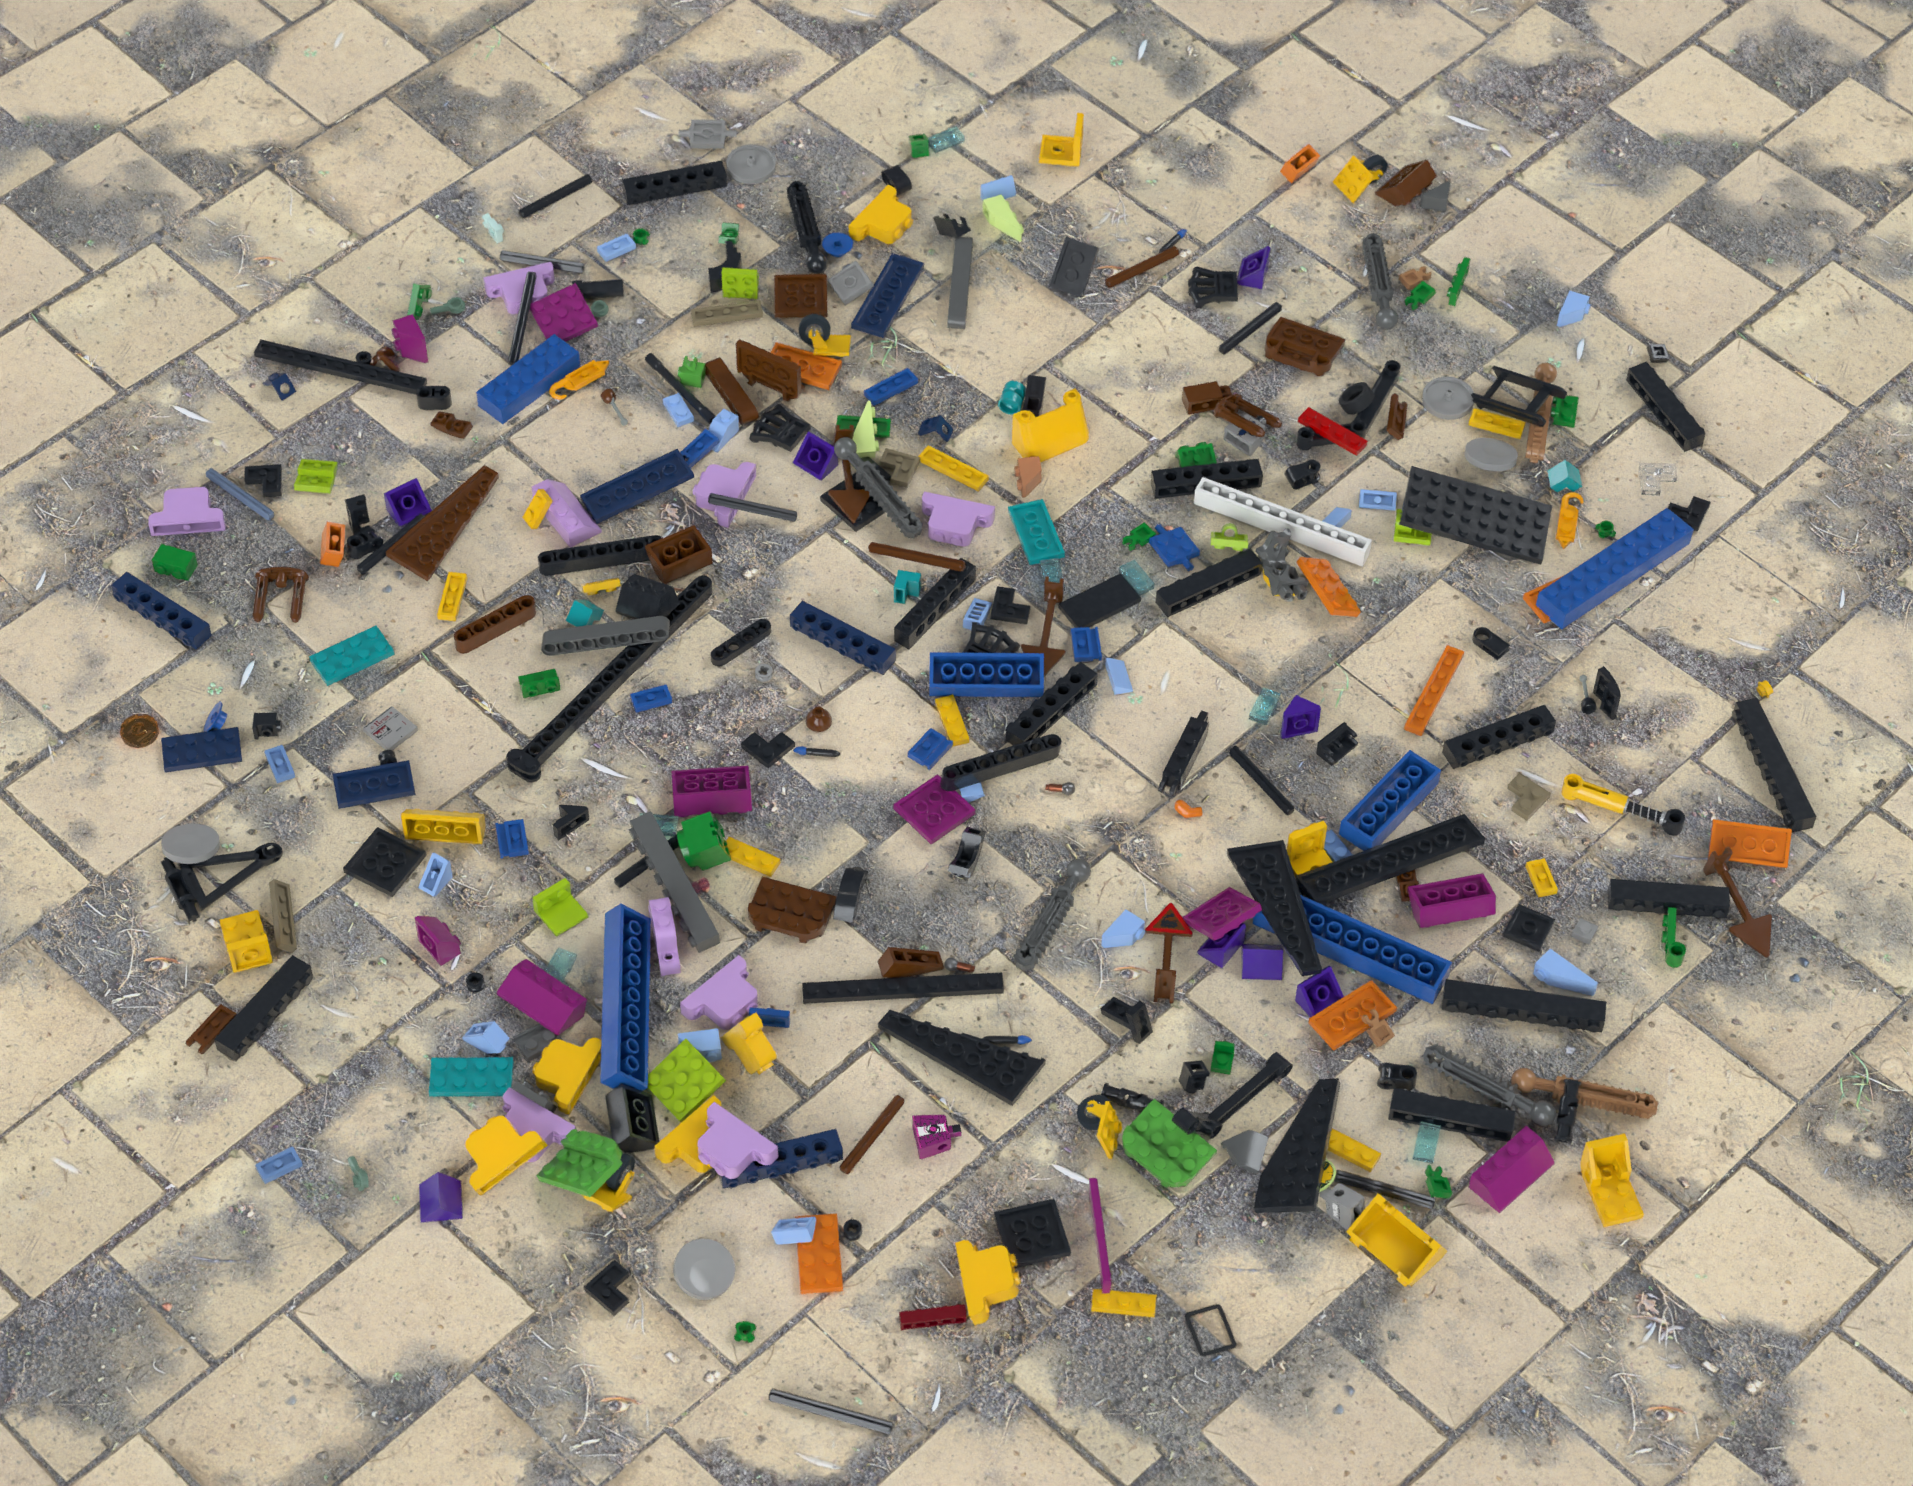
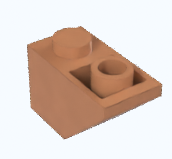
M1039 456L1017 458V466H1014L1015 477L1019 478L1017 480V490H1021L1022 498L1027 497L1041 483L1042 469Z

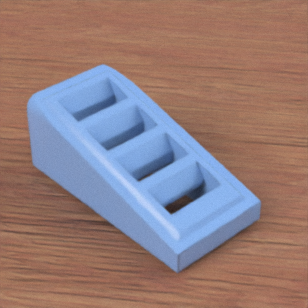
M974 598L963 619V628L971 630L972 622H976L977 625H984L992 602Z

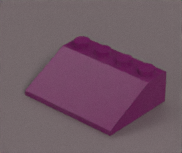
M748 765L671 771L674 816L685 818L690 815H701L709 811L712 814L717 813L719 815H725L730 812L742 814L752 811Z

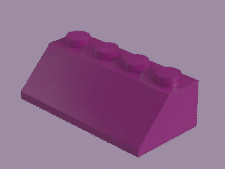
M1483 873L1408 887L1413 916L1419 928H1428L1435 925L1466 921L1496 914V894Z
M526 958L511 969L497 991L498 996L557 1036L584 1017L587 999Z
M1525 1126L1471 1174L1468 1188L1500 1214L1555 1164V1161L1543 1139L1529 1127Z

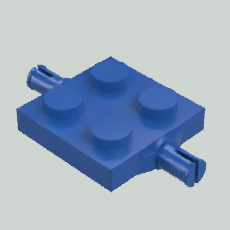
M1157 524L1155 530H1157L1159 535L1150 537V545L1167 567L1183 564L1187 571H1192L1194 566L1190 560L1198 557L1200 550L1182 527L1166 531L1161 524Z

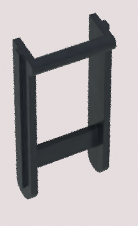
M1495 365L1492 369L1497 379L1484 396L1475 393L1471 394L1473 403L1479 409L1485 408L1540 427L1546 424V420L1543 416L1536 413L1547 398L1551 395L1565 399L1567 396L1566 390L1560 386ZM1504 380L1539 391L1525 410L1490 399Z

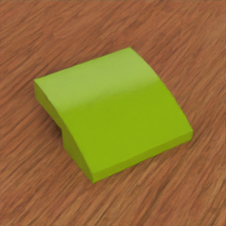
M301 459L298 466V476L294 483V491L331 493L338 462Z

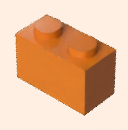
M1308 144L1287 160L1280 172L1292 184L1315 166L1320 155Z
M326 523L322 532L320 564L339 567L344 555V524Z

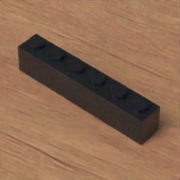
M1647 361L1629 368L1626 381L1682 450L1687 452L1702 446L1706 434L1704 429L1695 421L1693 415H1690L1685 409L1684 404L1676 398L1674 392L1667 387L1665 381L1658 376L1655 369Z
M1251 548L1240 551L1238 554L1225 558L1217 564L1210 565L1199 572H1194L1190 576L1179 579L1166 587H1161L1156 591V604L1168 618L1260 576L1263 563Z
M1610 879L1608 886V909L1616 911L1626 910L1667 914L1668 907L1676 908V915L1727 918L1730 909L1729 887Z
M292 955L214 1039L217 1050L234 1061L244 1056L248 1048L259 1040L266 1028L271 1027L277 1016L286 1010L288 1004L299 996L300 991L305 986L311 983L313 979L311 966Z
M1393 1088L1388 1119L1509 1142L1513 1132L1516 1111L1509 1110L1508 1108L1491 1107L1487 1104L1470 1103L1466 1100L1449 1099L1445 1096H1433L1424 1092H1412L1403 1088Z

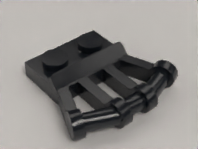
M1194 267L1193 275L1188 280V286L1190 287L1188 294L1194 300L1196 308H1201L1204 304L1215 301L1219 304L1220 301L1238 302L1237 271H1212L1201 267ZM1197 286H1214V287H1197Z
M778 404L774 409L764 412L761 415V419L754 423V430L750 434L749 439L754 443L759 441L770 442L775 447L779 446L791 452L810 430V424L790 415ZM776 415H781L785 420L776 417ZM770 422V423H772V424H774V425L779 426L780 428H779V429H778V428H775V427H773V426H771V425H769V424H767V423ZM763 430V431L768 432V433H770V434L760 433V431Z
M972 622L970 641L962 653H997L1003 641L1008 647L1001 653H1015L1020 648V644L1014 642L1007 635V632L1003 630L1001 632L995 629L996 627L993 625H977L976 622ZM976 632L985 633L980 643H976ZM994 636L997 640L992 648L984 647L989 638Z

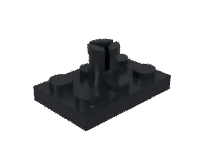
M1066 237L1049 287L1083 298L1099 248Z

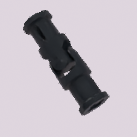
M1564 1079L1563 1083L1565 1086L1563 1096L1560 1097L1556 1121L1558 1128L1554 1141L1572 1143L1571 1133L1576 1121L1579 1103L1577 1096L1581 1082Z
M1109 1083L1104 1084L1101 1092L1102 1096H1105L1112 1102H1116L1117 1105L1135 1109L1138 1112H1142L1153 1100L1146 1094H1138L1123 1087L1121 1089L1109 1086ZM1157 1100L1160 1104L1164 1106V1100Z

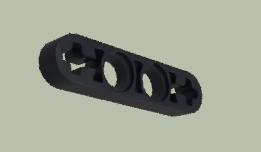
M759 619L711 651L712 664L718 667L723 666L771 634L770 621ZM750 635L753 639L745 640L744 637ZM731 645H737L739 647L736 650L729 649Z

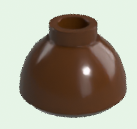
M819 706L815 707L806 716V726L814 732L826 731L832 725V717L826 709Z

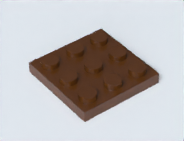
M827 274L774 275L775 318H801L810 314L828 317Z

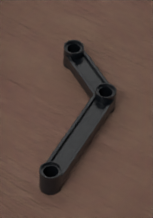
M1389 360L1385 363L1384 369L1372 388L1374 393L1372 403L1366 409L1359 412L1354 421L1349 424H1342L1341 426L1365 439L1395 383L1399 380L1401 368L1399 362ZM1302 427L1298 430L1297 447L1300 450L1307 451L1312 447L1335 444L1309 427Z
M1275 1052L1268 1058L1266 1066L1210 1114L1208 1112L1188 1111L1183 1107L1175 1113L1172 1122L1187 1135L1194 1133L1206 1135L1213 1139L1221 1131L1223 1123L1277 1077L1281 1079L1286 1077L1292 1070L1293 1064L1281 1054Z

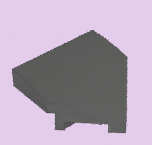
M1247 1130L1221 1142L1223 1149L1226 1148L1231 1157L1232 1166L1237 1164V1166L1257 1174L1260 1170L1269 1137L1252 1130Z

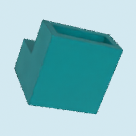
M1567 460L1547 470L1550 488L1557 493L1566 487L1572 492L1582 487L1579 469Z
M898 570L894 584V602L905 604L907 595L919 597L921 573Z
M574 600L565 621L576 627L592 625L594 621H600L604 610L587 600Z

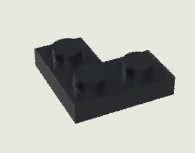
M282 465L245 466V485L263 484V498L282 496Z
M1693 496L1688 508L1670 502L1668 509L1692 527L1694 531L1698 532L1711 502Z
M997 586L991 611V620L1027 625L1031 606L1013 603L1015 589Z
M754 732L741 742V748L768 769L795 747V742L783 732H780L769 742Z
M614 1259L584 1286V1291L615 1316L629 1303V1298L617 1289L630 1276L629 1271Z

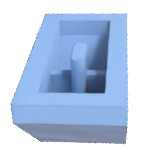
M435 852L432 853L418 888L433 897L437 896L453 878L450 861Z

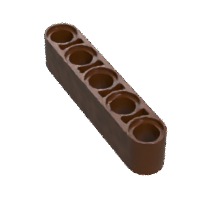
M719 357L706 362L707 378L731 412L738 416L739 423L744 425L758 419L759 414L755 405L724 361Z
M530 595L521 596L457 630L454 633L457 652L462 654L468 653L533 619L536 616L535 599Z

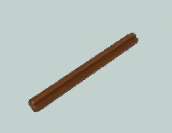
M871 542L868 545L870 553L956 571H963L966 567L963 560Z

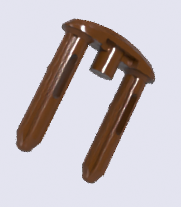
M1241 394L1229 395L1219 400L1213 413L1215 418L1221 417L1256 437H1264L1265 431L1257 424L1238 415L1239 409L1255 418L1259 415L1263 416L1266 424L1273 428H1280L1282 426L1279 418L1242 399Z
M284 566L268 567L257 571L255 574L257 586L253 608L254 621L260 622L264 618L268 582H273V579H276L275 585L279 588H285L287 580H293L294 582L290 618L293 623H297L302 615L305 583L309 580L308 574L302 569Z

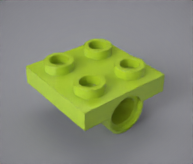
M722 268L723 297L758 299L759 273H757V270Z
M1397 509L1394 541L1430 545V533L1399 525L1402 509Z
M1227 523L1222 527L1221 532L1211 531L1210 544L1216 549L1232 547V550L1243 551V548L1248 549V535L1238 534L1237 527L1234 524ZM1227 529L1234 530L1235 533L1232 537L1224 534Z

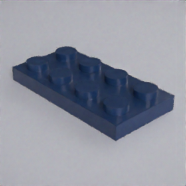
M238 727L161 738L165 773L242 762Z
M409 760L332 774L338 809L416 795Z

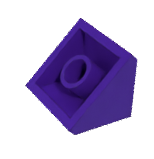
M1269 245L1242 259L1237 276L1238 285L1258 289L1263 288L1270 259L1271 247Z
M808 431L793 464L817 479L823 480L838 466V457L834 452L832 444Z
M417 478L384 493L386 510L399 527L410 522L418 514L425 515L432 511Z
M1295 695L1283 713L1281 739L1318 732L1321 713L1320 705Z
M1241 923L1239 927L1230 930L1222 938L1215 941L1208 938L1197 953L1218 967L1223 968L1241 947V944L1244 943L1246 925Z
M1241 944L1242 979L1282 980V945Z
M1331 966L1322 969L1321 974H1315L1297 985L1295 1001L1310 1018L1344 997Z
M437 1172L419 1184L421 1223L463 1219L461 1180Z

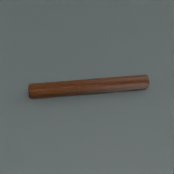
M1173 246L1106 278L1105 285L1108 288H1112L1178 256L1179 250L1176 246Z
M899 1095L894 1096L841 1163V1172L849 1174L904 1105L903 1097Z

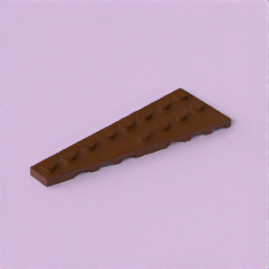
M486 465L482 466L386 551V556L422 579L430 580L498 480V473Z

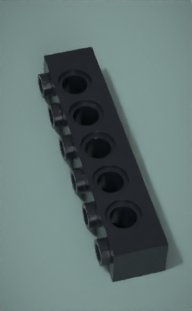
M722 160L622 179V189L627 206L727 187V173Z
M1259 459L1158 469L1151 471V486L1154 499L1194 495L1195 489L1202 477L1236 490L1262 487L1263 473Z
M960 558L959 560L965 561L966 567L964 570L956 571L949 569L894 627V641L910 650L976 580V566Z
M1082 662L1072 666L1063 678L1060 677L1051 689L1048 688L1041 698L1031 704L1030 708L1021 712L1014 722H1010L1005 729L1006 741L1014 746L1041 737L1097 686L1098 673Z
M1544 704L1444 741L1442 753L1452 769L1465 767L1469 763L1481 761L1488 756L1497 755L1510 748L1514 749L1526 742L1530 743L1537 738L1549 736L1554 732L1556 720Z

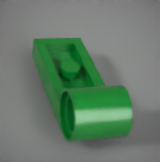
M1668 907L1667 915H1663L1662 926L1665 927V931H1662L1661 943H1665L1666 964L1677 968L1683 964L1686 947L1680 942H1675L1676 908Z

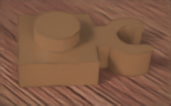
M1426 266L1420 267L1419 271L1413 268L1400 274L1399 281L1408 290H1411L1423 280L1431 279L1432 272L1425 273Z
M1371 1009L1369 1011L1372 1015L1371 1020L1367 1015L1361 1016V1019L1365 1024H1369L1370 1028L1366 1031L1376 1047H1381L1395 1035L1385 1019L1379 1021L1378 1012L1375 1009Z

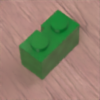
M164 544L160 545L152 558L154 572L168 576L172 574L174 578L189 581L198 565L194 552Z

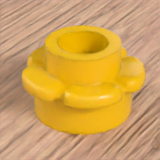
M1767 680L1758 682L1756 689L1759 695L1769 698V695L1773 693Z

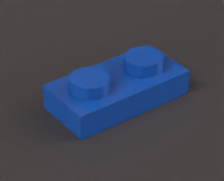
M667 684L630 694V699L636 713L672 703V697Z

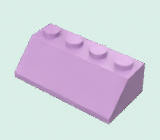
M546 479L532 486L533 497L538 489H544L553 500L545 517L570 548L602 533L600 527L565 483Z

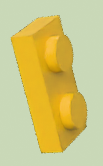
M544 489L537 490L522 517L531 529L539 527L553 502Z
M618 577L581 584L582 592L587 593V595L598 594L599 590L604 589L606 592L616 591V587L621 586Z
M1545 858L1526 862L1525 867L1538 898L1557 894L1558 888Z

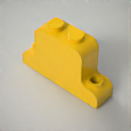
M887 185L849 224V236L855 241H861L866 236H871L883 243L892 244L897 239H900L903 233L912 226L911 208L898 202L899 198L896 197V189Z
M757 1013L739 1022L720 1037L728 1049L735 1051L745 1069L751 1075L755 1072L760 1075L774 1065L772 1061L777 1058L776 1052L762 1031L763 1023Z
M590 1038L583 1047L555 1039L550 1042L548 1047L546 1046L543 1049L542 1058L539 1063H535L532 1073L535 1074L536 1086L555 1094L554 1101L557 1102L560 1112L567 1115L571 1114L601 1061V1039Z
M711 1096L654 1146L655 1157L662 1163H671L676 1158H681L699 1173H705L709 1169H713L712 1166L702 1163L698 1158V1140L709 1129L706 1124L708 1107L713 1102L722 1107L721 1101L716 1096Z
M504 1116L490 1118L485 1126L474 1130L465 1142L466 1149L478 1165V1169L470 1176L471 1186L482 1196L547 1147L548 1144L535 1131H528L521 1136L514 1125Z
M968 1240L955 1242L969 1317L974 1325H978L988 1320L991 1305L1013 1299L1018 1295V1285L1021 1284V1280L1014 1266H1017L1014 1253L1010 1254L1005 1246L998 1245L978 1251L976 1245L973 1246Z

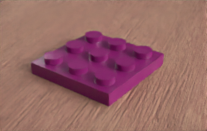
M576 283L530 305V312L546 340L555 334L567 342L598 327V323Z
M938 774L893 804V809L931 845L976 813V810L955 790L945 791L940 787L941 777Z
M1228 887L1182 918L1188 926L1215 941L1222 938L1230 930L1239 927L1247 919L1253 918L1262 908L1260 903Z

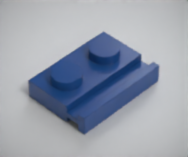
M1089 627L1071 628L1070 634L1074 662L1093 661V659L1102 661L1098 627H1095V629H1089Z
M930 728L908 751V757L931 770L953 746V741L947 740L945 736Z
M523 819L505 821L504 824L495 823L501 859L505 856L529 855Z

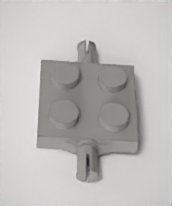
M691 120L689 130H679V137H689L690 149H724L726 137H737V130H726L725 120Z

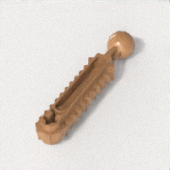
M1548 362L1538 365L1534 372L1536 379L1550 384L1557 377L1556 368ZM1534 391L1533 399L1539 391ZM1551 395L1536 413L1545 418L1546 424L1543 427L1531 423L1529 425L1525 458L1530 459L1531 463H1538V460H1544L1552 401Z
M1520 1068L1513 1073L1511 1083L1512 1085L1518 1084L1517 1089L1521 1090V1093H1529L1533 1089L1552 1092V1098L1557 1099V1103H1560V1097L1563 1096L1564 1079H1575L1572 1077L1566 1078V1075L1563 1074L1562 1077L1557 1076L1556 1081L1536 1077L1535 1073L1528 1068ZM1581 1079L1577 1080L1581 1082L1577 1098L1579 1099L1578 1104H1582V1106L1587 1105L1591 1108L1596 1107L1599 1110L1606 1109L1607 1111H1615V1113H1623V1115L1629 1114L1647 1119L1657 1113L1659 1102L1656 1101L1653 1095L1638 1093V1091L1633 1092L1629 1089L1614 1088V1086L1609 1087L1605 1084L1599 1085L1596 1082L1594 1084L1589 1081H1581Z

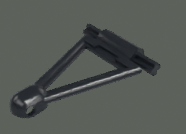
M266 843L253 851L215 855L208 860L193 864L178 863L181 870L177 869L174 862L167 857L161 861V865L166 873L165 880L179 909L184 910L188 921L196 922V919L200 918L195 908V903L198 904L201 911L263 866L278 862L282 858L283 851L281 846L276 843ZM254 860L253 863L207 896H205L192 869Z

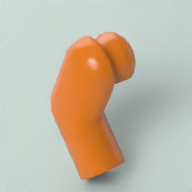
M1183 800L1175 802V810L1184 818L1202 816L1201 807L1191 808Z

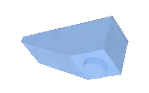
M1549 949L1535 963L1533 974L1538 980L1545 982L1547 985L1590 996L1595 995L1598 982L1552 949Z

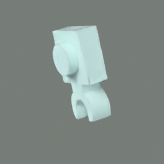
M488 213L482 215L484 219L482 224L488 229L491 237L496 243L502 242V233H504L502 225L498 224L494 218L492 219Z

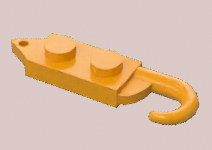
M592 360L565 375V378L550 387L549 394L552 398L558 400L566 398V395H557L555 391L562 387L577 391L604 376L609 360Z
M1576 492L1566 493L1561 500L1555 540L1559 541L1563 549L1571 542L1574 543L1579 512L1576 507L1568 505L1569 499L1577 498L1580 504H1583L1582 496Z

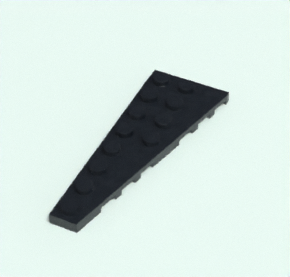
M1284 840L1227 848L1229 860L1254 900L1260 903L1263 915L1301 976L1321 974L1322 967Z
M889 1010L878 1023V1028L1011 1106L1014 1105L1046 1064L1044 1058H1034L1026 1052H1015L1007 1046H996L988 1040L969 1034H958L950 1031V1028H939L931 1025V1022H920L912 1019L911 1016Z

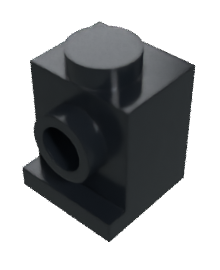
M254 713L252 724L254 739L258 740L259 736H278V732L282 731V721L278 720L277 713Z
M1202 1060L1184 1062L1179 1083L1184 1091L1194 1094L1197 1090L1204 1089L1206 1078L1210 1075V1072Z

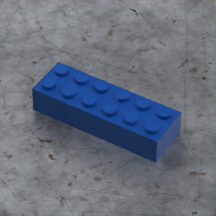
M553 334L476 392L478 407L501 424L506 423L546 393L554 383L580 367L579 351Z
M930 652L929 696H1043L1044 653Z
M1409 750L1341 820L1339 835L1363 851L1381 845L1439 784L1441 769Z

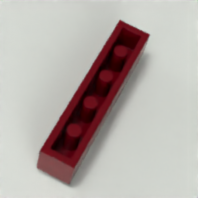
M965 1304L899 1312L901 1330L967 1322Z

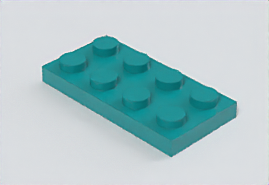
M1043 499L1008 506V513L1029 565L1065 558V551Z
M376 625L309 656V659L325 684L329 686L395 655V653Z
M513 1057L431 1058L429 1097L503 1096L509 1087L512 1088Z

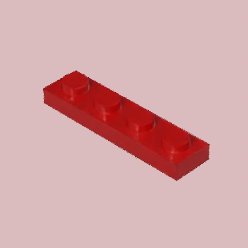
M1310 407L1298 417L1300 424L1313 429L1317 434L1355 456L1367 446V440Z

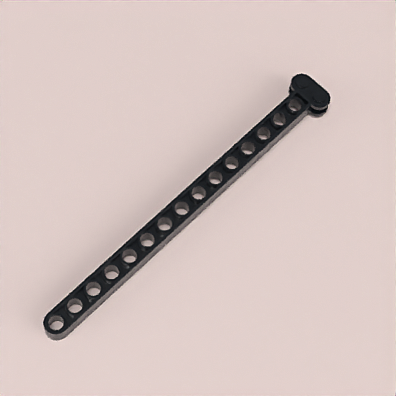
M698 576L677 596L680 604L666 616L670 621L669 637L712 595V581L709 577ZM666 640L626 646L524 749H511L506 755L508 770L527 782L539 780L541 777V765Z

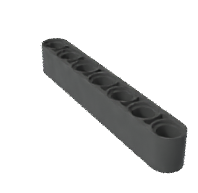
M973 237L955 238L947 328L965 329Z
M664 616L549 630L543 634L541 651L545 655L552 656L664 641L669 637L670 621Z

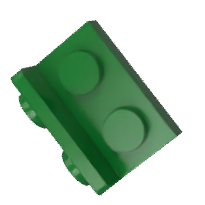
M1567 395L1565 399H1560L1553 396L1552 404H1556L1552 406L1550 417H1554L1553 425L1574 428L1579 397Z
M1200 442L1194 447H1189V445L1181 446L1175 453V458L1178 457L1180 467L1217 463L1212 443Z
M555 669L518 676L523 698L560 691V681Z

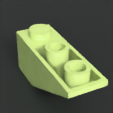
M1002 194L984 199L982 212L988 223L1017 241H1022L1023 226L1021 223H1018L1015 212L1011 211L1009 202L1005 201Z
M871 401L867 402L853 435V441L857 445L856 453L860 458H875L876 451H879L878 440L874 438V435L877 434V425L873 424L872 419L875 418V407H871Z

